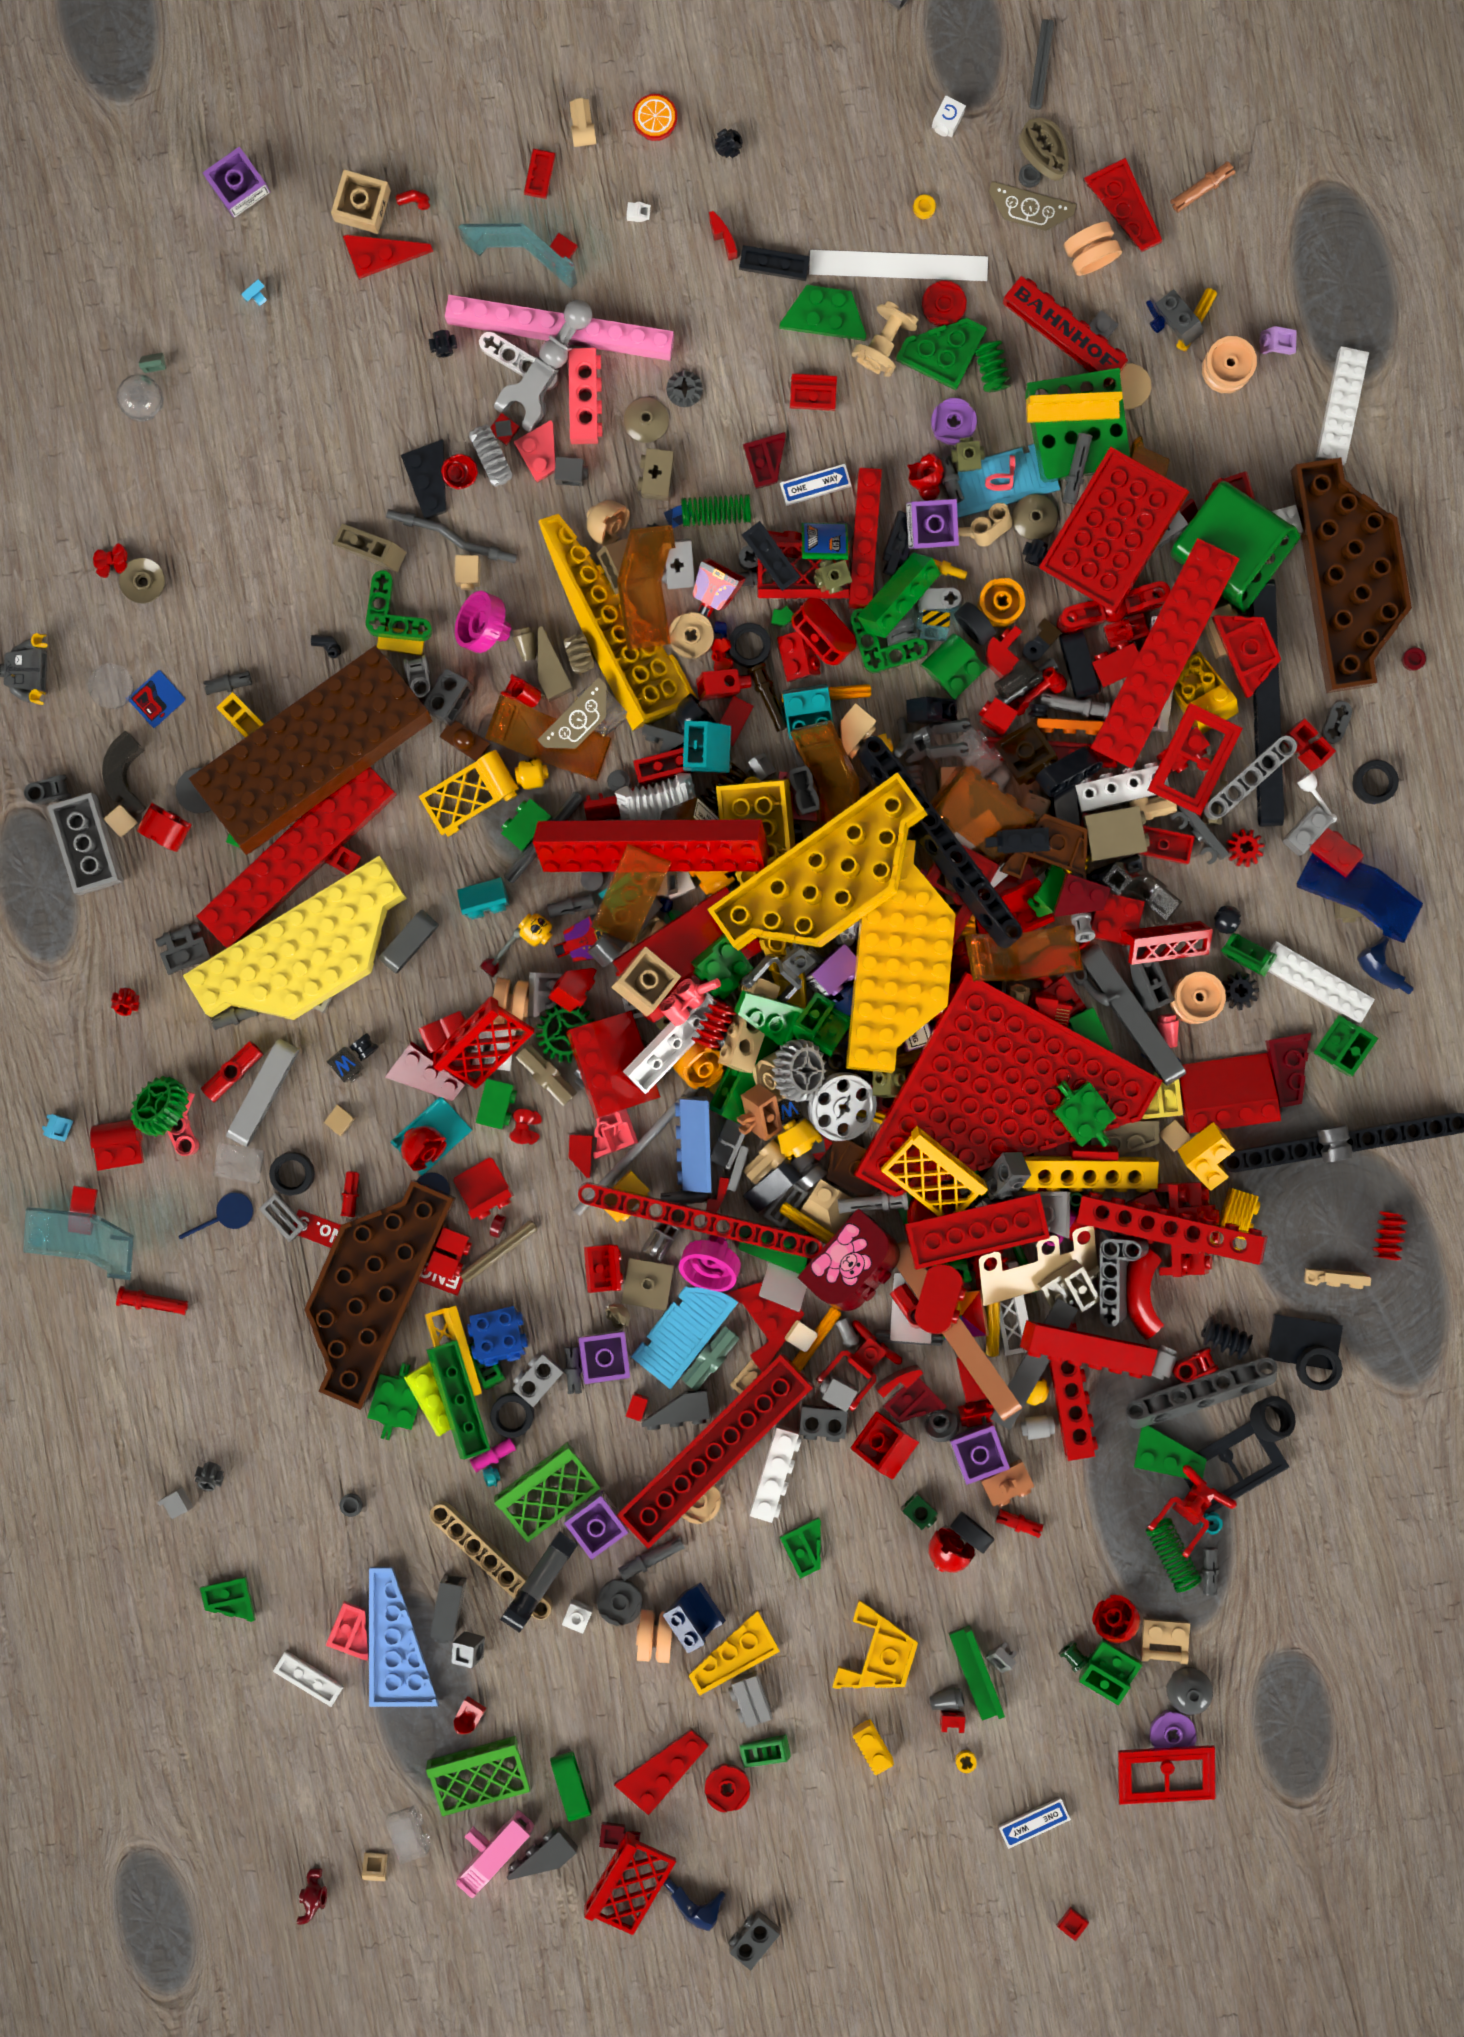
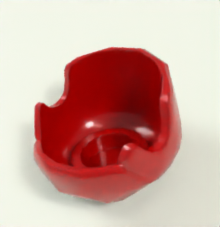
M464 454L453 455L447 458L442 465V479L451 488L457 490L467 488L476 480L478 475L477 464L471 457Z

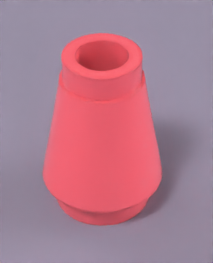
M1176 1014L1158 1016L1156 1024L1159 1033L1170 1048L1177 1047L1179 1019H1176Z

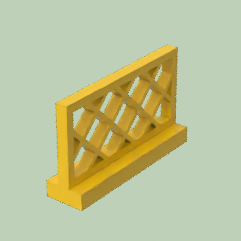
M918 1126L911 1132L912 1136L881 1167V1171L937 1216L945 1215L942 1212V1205L955 1204L954 1212L962 1211L979 1194L983 1196L988 1190L983 1178ZM913 1144L919 1149L920 1156L906 1157V1151ZM933 1160L937 1163V1170L924 1171L923 1161ZM920 1161V1172L907 1173V1162ZM895 1163H904V1173L894 1174L889 1169ZM951 1174L954 1177V1184L941 1185L940 1175ZM937 1175L938 1185L924 1186V1176ZM921 1177V1187L909 1186L908 1178ZM968 1188L972 1193L967 1198H958L957 1189ZM954 1189L955 1199L941 1200V1190ZM938 1190V1200L928 1201L925 1198V1191Z

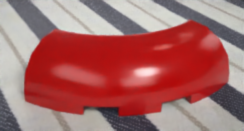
M1139 1248L1134 1253L1139 1254ZM1150 1248L1145 1256L1136 1261H1129L1127 1266V1311L1134 1327L1145 1340L1154 1336L1164 1326L1154 1311L1150 1295L1151 1281L1162 1259Z

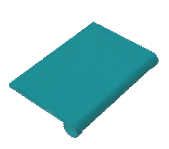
M439 1097L390 1142L401 1153L405 1133L411 1128L420 1126L433 1127L446 1138L444 1141L447 1143V1146L441 1156L434 1163L430 1159L425 1163L427 1168L418 1171L423 1176L466 1137L472 1129L444 1098Z

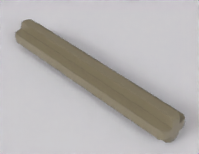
M532 1220L528 1221L460 1273L462 1279L468 1283L538 1229Z

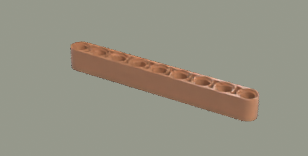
M904 1239L898 1243L900 1257L896 1268L919 1299L927 1270L925 1268L914 1269L910 1247ZM959 1317L957 1324L953 1323L951 1329L942 1334L1001 1419L1005 1421L1022 1409V1407Z

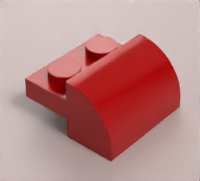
M132 1119L93 1125L91 1127L90 1143L91 1149L94 1148L97 1171L144 1163L141 1140H143L142 1133L133 1124Z

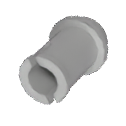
M848 1317L835 1323L844 1340L843 1345L846 1344L847 1348L859 1343V1335L856 1336Z

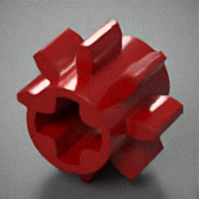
M120 988L119 993L113 992L111 1008L115 1009V1012L119 1015H131L132 1010L138 1011L140 996L136 995L135 991L130 988Z

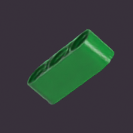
M570 1751L551 1757V1767L568 1821L571 1822L591 1816L590 1803L574 1752Z

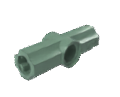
M724 1326L712 1342L702 1349L696 1357L694 1364L690 1366L681 1379L689 1387L697 1391L709 1375L714 1373L724 1362L725 1356L735 1346L740 1337Z

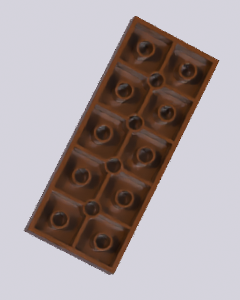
M375 645L188 779L244 854L248 855L433 721L425 706Z

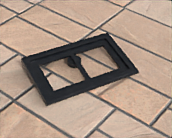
M1251 1421L1196 1452L1207 1459L1206 1462L1219 1454L1221 1461L1230 1465L1239 1482L1221 1493L1233 1500L1290 1468L1275 1442H1267L1261 1439L1254 1432ZM1255 1434L1272 1463L1243 1479L1232 1461L1233 1453L1229 1448ZM1184 1478L1191 1489L1194 1483L1190 1479ZM1213 1499L1211 1501L1212 1504L1205 1510V1513L1210 1514V1512H1214L1225 1505Z

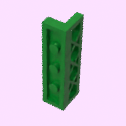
M970 1625L948 1633L982 1721L996 1715L998 1719L1004 1718V1712Z

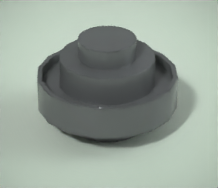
M939 1409L927 1417L925 1429L933 1441L946 1442L958 1433L959 1422L952 1411Z

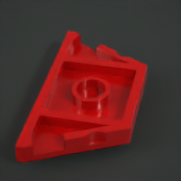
M1215 615L1211 618L1246 698L1251 697L1261 682L1267 678L1270 671L1281 661L1264 617Z

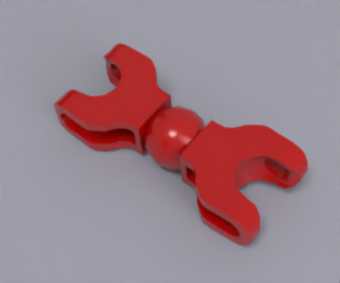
M1158 581L1130 590L1117 613L1096 601L1069 606L1058 617L1056 622L1057 629L1062 634L1078 630L1083 631L1105 621L1118 622L1127 616L1157 610L1165 603L1171 589L1166 582ZM1067 618H1073L1074 622H1070Z

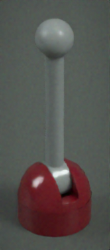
M520 929L514 930L512 938L495 958H486L479 967L491 977H494L499 971V959L517 938H520Z

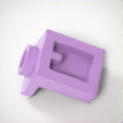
M1273 326L1261 331L1259 339L1260 353L1277 352L1288 355L1296 353V330Z

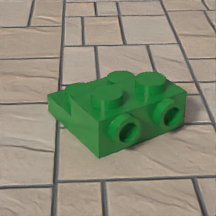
M722 934L690 962L695 968L693 973L700 981L709 982L716 978L720 980L721 986L709 991V994L713 998L718 997L722 1000L740 986L738 982L753 969V966L743 953L731 945L725 934Z

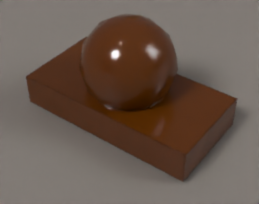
M456 720L452 726L447 725L439 736L475 762L483 756L490 746L489 742Z

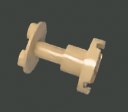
M887 301L885 305L880 304L877 306L879 314L888 320L881 334L874 335L869 346L858 344L852 352L853 358L858 356L856 361L877 374L884 371V376L890 377L896 367L888 357L894 348L892 340L899 327L908 331H916V323L918 321L914 315L910 313L904 314L899 311V307L890 301Z

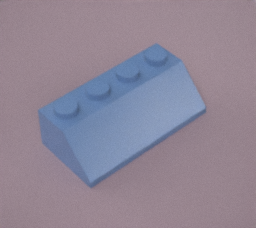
M707 1096L679 1097V1103H675V1117L680 1116V1125L676 1126V1139H680L681 1148H676L677 1162H681V1171H677V1184L682 1185L683 1191L711 1193L709 1100Z

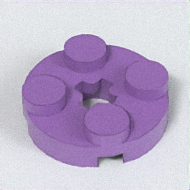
M949 398L940 403L934 409L931 417V428L935 438L948 445L960 443L961 438L971 437L977 424L975 411L965 400L959 398ZM952 416H956V420L960 421V425L957 424L955 427H951L947 420H951Z
M1166 1710L1158 1715L1150 1726L1149 1738L1154 1748L1195 1746L1196 1734L1194 1725L1181 1712ZM1176 1729L1178 1738L1169 1740L1168 1731Z

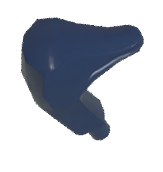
M1383 936L1377 943L1360 952L1357 960L1361 968L1371 978L1393 990L1400 988L1407 994L1413 991L1414 987L1404 981L1406 977L1392 971L1385 963L1388 937Z
M670 1877L664 1882L663 1885L672 1893L671 1898L689 1923L706 1931H710L715 1926L721 1903L725 1897L723 1891L707 1904L697 1905L688 1898L682 1887H678Z

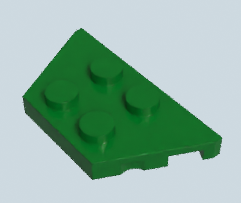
M806 285L779 326V329L861 341L866 340V333L852 291Z

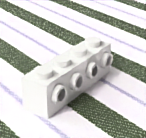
M1157 762L1144 765L1142 770L1136 771L1135 767H1133L1132 769L1122 770L1121 775L1113 776L1112 772L1100 775L1099 780L1091 781V778H1087L1079 782L1078 785H1075L1078 813L1081 814L1124 804L1140 798L1158 796L1147 791L1159 767ZM1168 778L1164 783L1167 786H1169Z
M776 1424L750 1509L751 1517L771 1523L774 1517L778 1518L781 1510V1504H778L780 1495L785 1496L788 1482H785L787 1473H792L795 1463L794 1460H791L793 1452H798L802 1440L798 1438L799 1432L797 1430Z

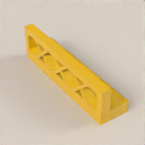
M1122 392L1031 395L1026 399L1027 423L1119 419V401L1123 399Z
M448 1306L424 1314L433 1346L440 1345L443 1335L449 1338L450 1341L457 1340L474 1396L482 1394L457 1307ZM443 1314L445 1324L442 1330L434 1326L432 1317Z

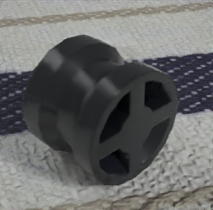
M368 1033L364 1034L350 1046L352 1051L358 1053L360 1061L368 1058L379 1048L377 1044L371 1042Z

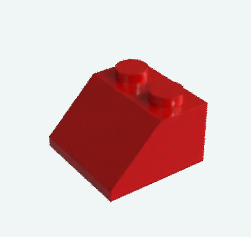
M876 1411L850 1449L878 1472L893 1480L919 1442Z

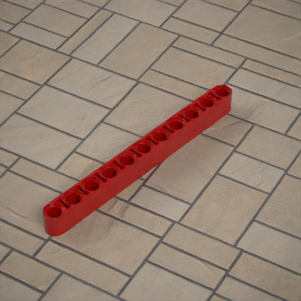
M591 1182L583 1183L578 1189V1197L583 1204L811 1259H814L823 1248L822 1243L814 1236ZM589 1187L595 1191L592 1199L582 1197V1191L585 1188ZM614 1193L617 1196L616 1203L612 1205L606 1204L604 1201L605 1195ZM635 1198L640 1202L636 1210L627 1208L629 1199ZM651 1205H661V1213L656 1216L650 1214L649 1208ZM676 1209L684 1211V1217L680 1221H675L671 1217L672 1212ZM697 1215L706 1216V1223L703 1226L694 1224V1219ZM720 1220L728 1221L729 1227L726 1231L721 1232L717 1230L716 1225ZM744 1225L751 1228L750 1234L746 1237L739 1235V1229ZM764 1231H771L773 1233L771 1241L763 1242L761 1240V1235ZM788 1236H793L795 1244L790 1248L785 1247L783 1244L784 1239ZM811 1241L816 1242V1251L813 1253L806 1252L807 1243Z

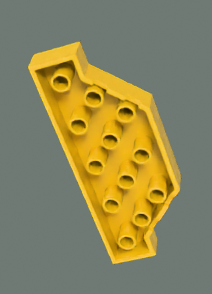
M897 772L707 910L731 945L738 951L757 937L822 947L897 893L908 830L928 814Z
M915 840L906 841L897 893L859 921L846 1069L893 1073L895 1071L897 1047L948 1005L956 914L914 865Z

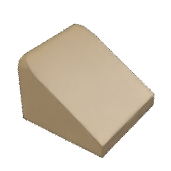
M122 804L118 805L103 818L120 837L138 824L137 820Z
M337 1104L324 1123L336 1134L343 1136L356 1117Z
M1176 1120L1159 1132V1137L1171 1152H1175L1192 1138Z
M797 1320L785 1336V1340L803 1352H807L818 1334Z
M364 1852L362 1879L386 1881L387 1854Z

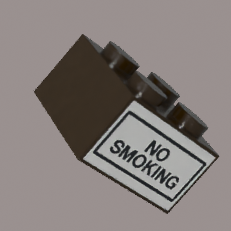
M695 797L662 811L660 820H719V817L698 797Z

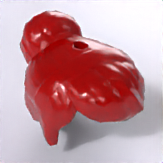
M928 453L921 458L920 463L916 462L907 465L910 470L908 480L915 489L919 490V495L924 501H933L939 496L940 489L938 485L941 482L944 470L939 457L935 453Z

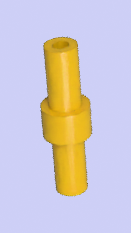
M933 559L941 574L945 576L949 574L965 580L967 571L952 566V563L943 560L941 562Z

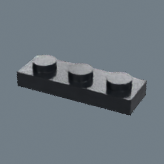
M743 245L739 270L806 281L810 256Z
M760 521L741 535L781 591L800 578Z

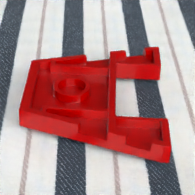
M763 1282L725 1293L737 1300L738 1304L742 1303L769 1340V1342L750 1355L761 1372L767 1368L785 1343V1336L797 1320L801 1321L805 1315L801 1309L798 1312L760 1297L759 1293Z

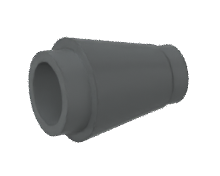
M952 1687L929 1697L932 1710H960V1707L965 1706L961 1688L956 1689Z

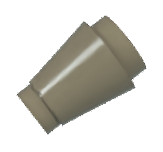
M527 627L513 631L514 637L512 639L522 657V661L536 659L534 632H531V628Z

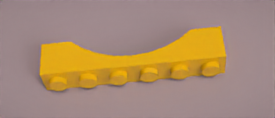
M233 692L216 707L245 738L264 725Z

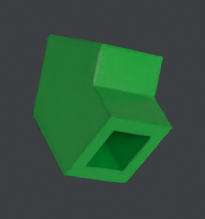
M787 606L782 610L774 609L771 625L785 628L791 623L794 613Z

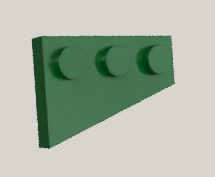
M742 990L734 1012L781 1046L792 1040L794 1036L793 1026L804 1011V1008Z

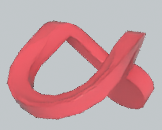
M1015 455L1009 456L1010 474L998 473L986 478L985 486L993 491L1012 489ZM996 478H1010L1009 484L994 485L990 481Z

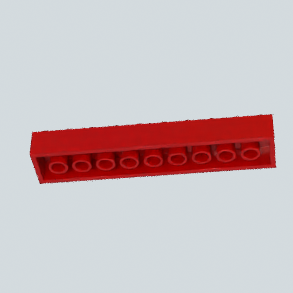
M1197 538L1091 749L1131 769L1133 768L1240 558Z
M370 766L301 816L199 912L196 917L226 948L247 937L322 867L327 859L332 857L341 846H344L391 802L397 794Z
M762 819L538 821L533 838V845L543 872H755L767 867L770 851Z
M782 1353L616 1516L649 1549L815 1386Z

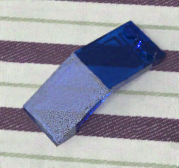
M1313 853L1296 883L1299 889L1359 911L1381 928L1384 936L1405 943L1423 906L1420 900L1378 868L1359 862L1345 878Z

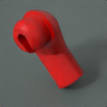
M414 189L395 196L399 206L415 202L418 203L417 206L420 210H427L430 207L428 195Z

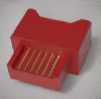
M1033 992L1034 1010L1068 1028L1073 1007L1071 1003L1058 1002V998L1055 995Z

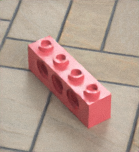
M572 348L571 351H568L571 444H598V437L603 436L602 423H598V414H602V400H598V392H602V380L597 378V369H601V355H597L596 348ZM587 369L592 373L588 378H582L579 376L580 372ZM583 392L592 394V397L587 401L580 399V395ZM585 414L592 416V420L589 423H582L580 418Z

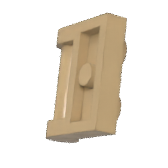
M1143 1618L1141 1661L1153 1659L1178 1661L1180 1664H1188L1190 1623ZM1150 1644L1180 1646V1652L1150 1650L1149 1647Z

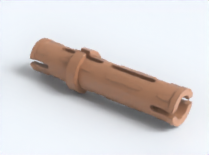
M1226 161L1225 164L1213 172H1207L1203 179L1174 199H1171L1170 203L1174 204L1172 206L1173 209L1179 213L1211 189H1217L1221 182L1234 175L1235 170H1231L1233 166L1230 162Z

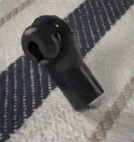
M311 635V646L324 647L330 658L334 659L340 656L341 646L334 637Z

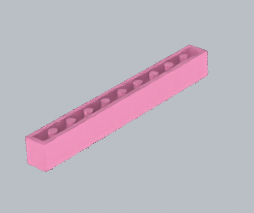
M448 295L445 319L448 325L545 341L550 340L548 338L550 335L557 336L565 323L564 313L455 295ZM592 318L586 328L576 330L568 344L670 361L674 332Z

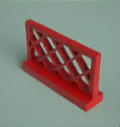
M775 542L778 547H785L782 550L783 553L789 547H796L801 553L791 563L801 577L783 591L780 590L775 581L773 583H762V574L766 569L762 570V563L758 559V598H849V584L843 585L842 591L829 594V591L821 592V589L817 588L815 583H811L806 578L814 568L819 569L817 565L823 559H818L815 563L811 559H807L812 566L804 574L794 566L802 558V550L799 548L802 547V542ZM848 542V560H846V564H847L848 570H849V542Z
M490 996L433 1053V1068L440 1072L444 1069L477 1089L486 1078L498 1069L534 1033V1028L500 1007L498 1000ZM500 1015L507 1019V1023L494 1024L493 1020ZM521 1028L525 1031L522 1035L512 1036L511 1029ZM508 1029L509 1036L495 1037L496 1030ZM492 1031L493 1038L479 1039L481 1032ZM510 1042L508 1049L497 1050L496 1043ZM494 1044V1050L481 1052L480 1045ZM477 1045L478 1052L465 1053L464 1049L467 1046ZM495 1057L496 1059L492 1064H483L482 1058ZM479 1058L480 1065H466V1059ZM453 1060H463L464 1066L454 1067L450 1063ZM481 1071V1075L475 1080L468 1076V1072Z
M627 1832L584 1905V1918L592 1922L594 1918L634 1935L674 1867L676 1858L636 1840L634 1834ZM639 1849L646 1852L648 1858L635 1861L634 1854ZM659 1860L668 1862L665 1868L659 1870L655 1869L653 1863ZM650 1863L653 1872L640 1875L638 1866ZM634 1868L637 1876L625 1880L623 1876L624 1871ZM655 1877V1886L645 1889L643 1880ZM639 1882L642 1890L629 1893L627 1885ZM624 1887L626 1895L614 1898L613 1890ZM644 1896V1905L634 1907L632 1899ZM628 1900L631 1908L619 1912L616 1904ZM613 1905L615 1913L610 1915L601 1913L603 1907ZM633 1914L635 1920L630 1926L623 1923L621 1917Z

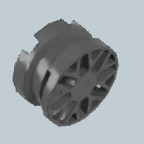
M913 619L902 620L887 635L888 647L918 638V634L914 632L913 626L915 624Z

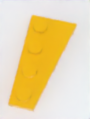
M756 1610L689 1673L688 1676L699 1696L780 1652L759 1611Z

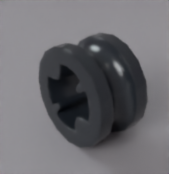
M1029 705L1031 712L1028 713V716L1048 718L1049 715L1046 712L1050 709L1049 706Z

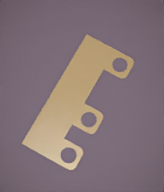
M1086 1226L1076 1229L1073 1232L1074 1251L1061 1255L1057 1236H1050L1049 1239L1038 1241L1037 1262L1002 1271L1001 1254L999 1252L981 1256L979 1268L983 1305L986 1306L1039 1291L1038 1283L1075 1259L1084 1267L1086 1273L1097 1266L1094 1228ZM1088 1231L1091 1236L1089 1242L1083 1245L1079 1244L1077 1241L1079 1233ZM1047 1241H1052L1055 1244L1054 1251L1048 1255L1042 1252V1245ZM989 1257H994L997 1260V1266L992 1271L984 1269V1262Z

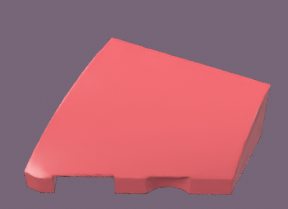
M627 1109L596 1119L597 1127L594 1137H597L596 1151L593 1152L594 1159L638 1143Z

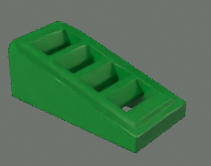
M474 1342L468 1345L476 1374L484 1389L489 1390L506 1380L499 1364L482 1373L481 1369L486 1366L485 1364H477L476 1361L478 1359L473 1358L471 1346L475 1345ZM495 1372L497 1373L496 1376L492 1377L489 1380H486V1377L490 1376Z
M787 1735L774 1736L739 1745L744 1768L788 1762L791 1757ZM777 1745H779L781 1754L778 1753ZM768 1746H771L772 1756H769ZM758 1748L762 1749L763 1758H760ZM749 1749L753 1750L754 1760L750 1758Z

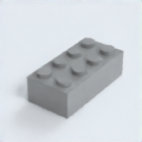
M88 793L47 806L74 894L84 895L124 882L97 795Z

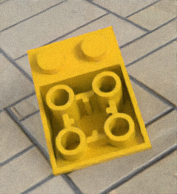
M1199 651L1189 657L1173 689V697L1182 712L1185 713L1189 703H1192L1225 720L1239 713L1237 698L1202 653ZM1197 720L1192 725L1193 728L1198 727L1202 734L1212 729Z

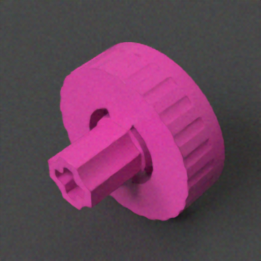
M476 591L471 594L463 603L456 619L455 638L457 643L461 647L476 653H482L490 649L496 641H506L510 636L512 628L510 623L505 621L506 610L504 602L499 597L485 591Z
M711 1235L708 1240H696L686 1245L679 1262V1271L683 1278L695 1287L723 1292L735 1285L741 1268V1262L735 1252L727 1247L726 1238Z

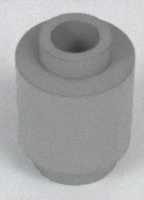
M1160 1345L1159 1349H1157L1158 1352L1152 1376L1164 1380L1165 1377L1170 1378L1177 1360V1351Z
M1045 1414L1024 1417V1422H1021L1022 1436H1027L1028 1440L1047 1438L1055 1434L1053 1416Z

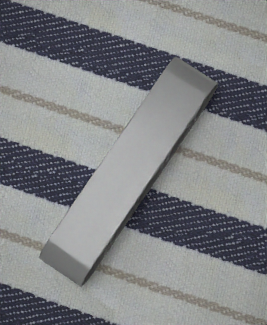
M1283 736L1272 743L1206 803L1204 807L1206 817L1217 820L1226 815L1294 754L1297 748L1296 741L1290 736ZM1280 742L1288 744V753H1283L1280 750ZM1264 757L1271 759V768L1263 766L1262 759ZM1247 772L1254 774V784L1246 781L1245 774ZM1232 787L1238 791L1237 799L1229 797V788ZM1212 803H1218L1221 806L1220 814L1217 815L1212 812Z
M280 1038L277 1039L235 1116L226 1137L245 1147L249 1146L299 1053V1048Z

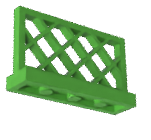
M567 1442L495 1495L494 1503L499 1510L504 1512L528 1543L601 1487ZM573 1459L578 1466L577 1474L564 1473L565 1465ZM551 1475L560 1476L558 1488L545 1486L546 1479ZM563 1477L576 1478L574 1490L561 1488ZM579 1479L589 1480L593 1485L587 1491L577 1490ZM532 1489L542 1490L540 1501L527 1500L528 1492ZM544 1491L558 1492L556 1503L543 1502ZM560 1493L574 1494L573 1501L568 1505L559 1504ZM513 1503L523 1504L522 1515L512 1514L508 1507ZM526 1504L539 1506L538 1517L525 1516ZM542 1506L555 1508L554 1516L551 1518H541ZM523 1521H537L536 1529L527 1534L523 1529Z
M516 1736L427 1760L426 1772L431 1780L442 1817L530 1792ZM515 1756L517 1763L513 1770L502 1764L505 1758ZM490 1763L496 1766L491 1776L480 1771L483 1764ZM467 1769L473 1772L469 1782L458 1777L461 1770ZM498 1769L510 1774L505 1783L494 1778ZM445 1775L452 1780L447 1788L438 1784L436 1777ZM476 1775L488 1780L483 1789L472 1784ZM515 1776L522 1780L524 1786L515 1789L508 1784L512 1777ZM454 1781L466 1786L461 1795L450 1790ZM491 1782L502 1787L498 1794L493 1795L486 1791ZM469 1788L480 1793L477 1800L470 1801L464 1797ZM446 1795L458 1800L455 1806L445 1808L443 1800Z

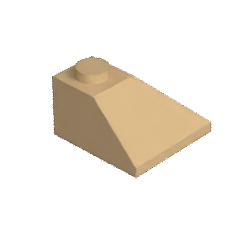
M820 1179L799 1211L835 1235L852 1214V1212L839 1214L838 1199H848L851 1197Z

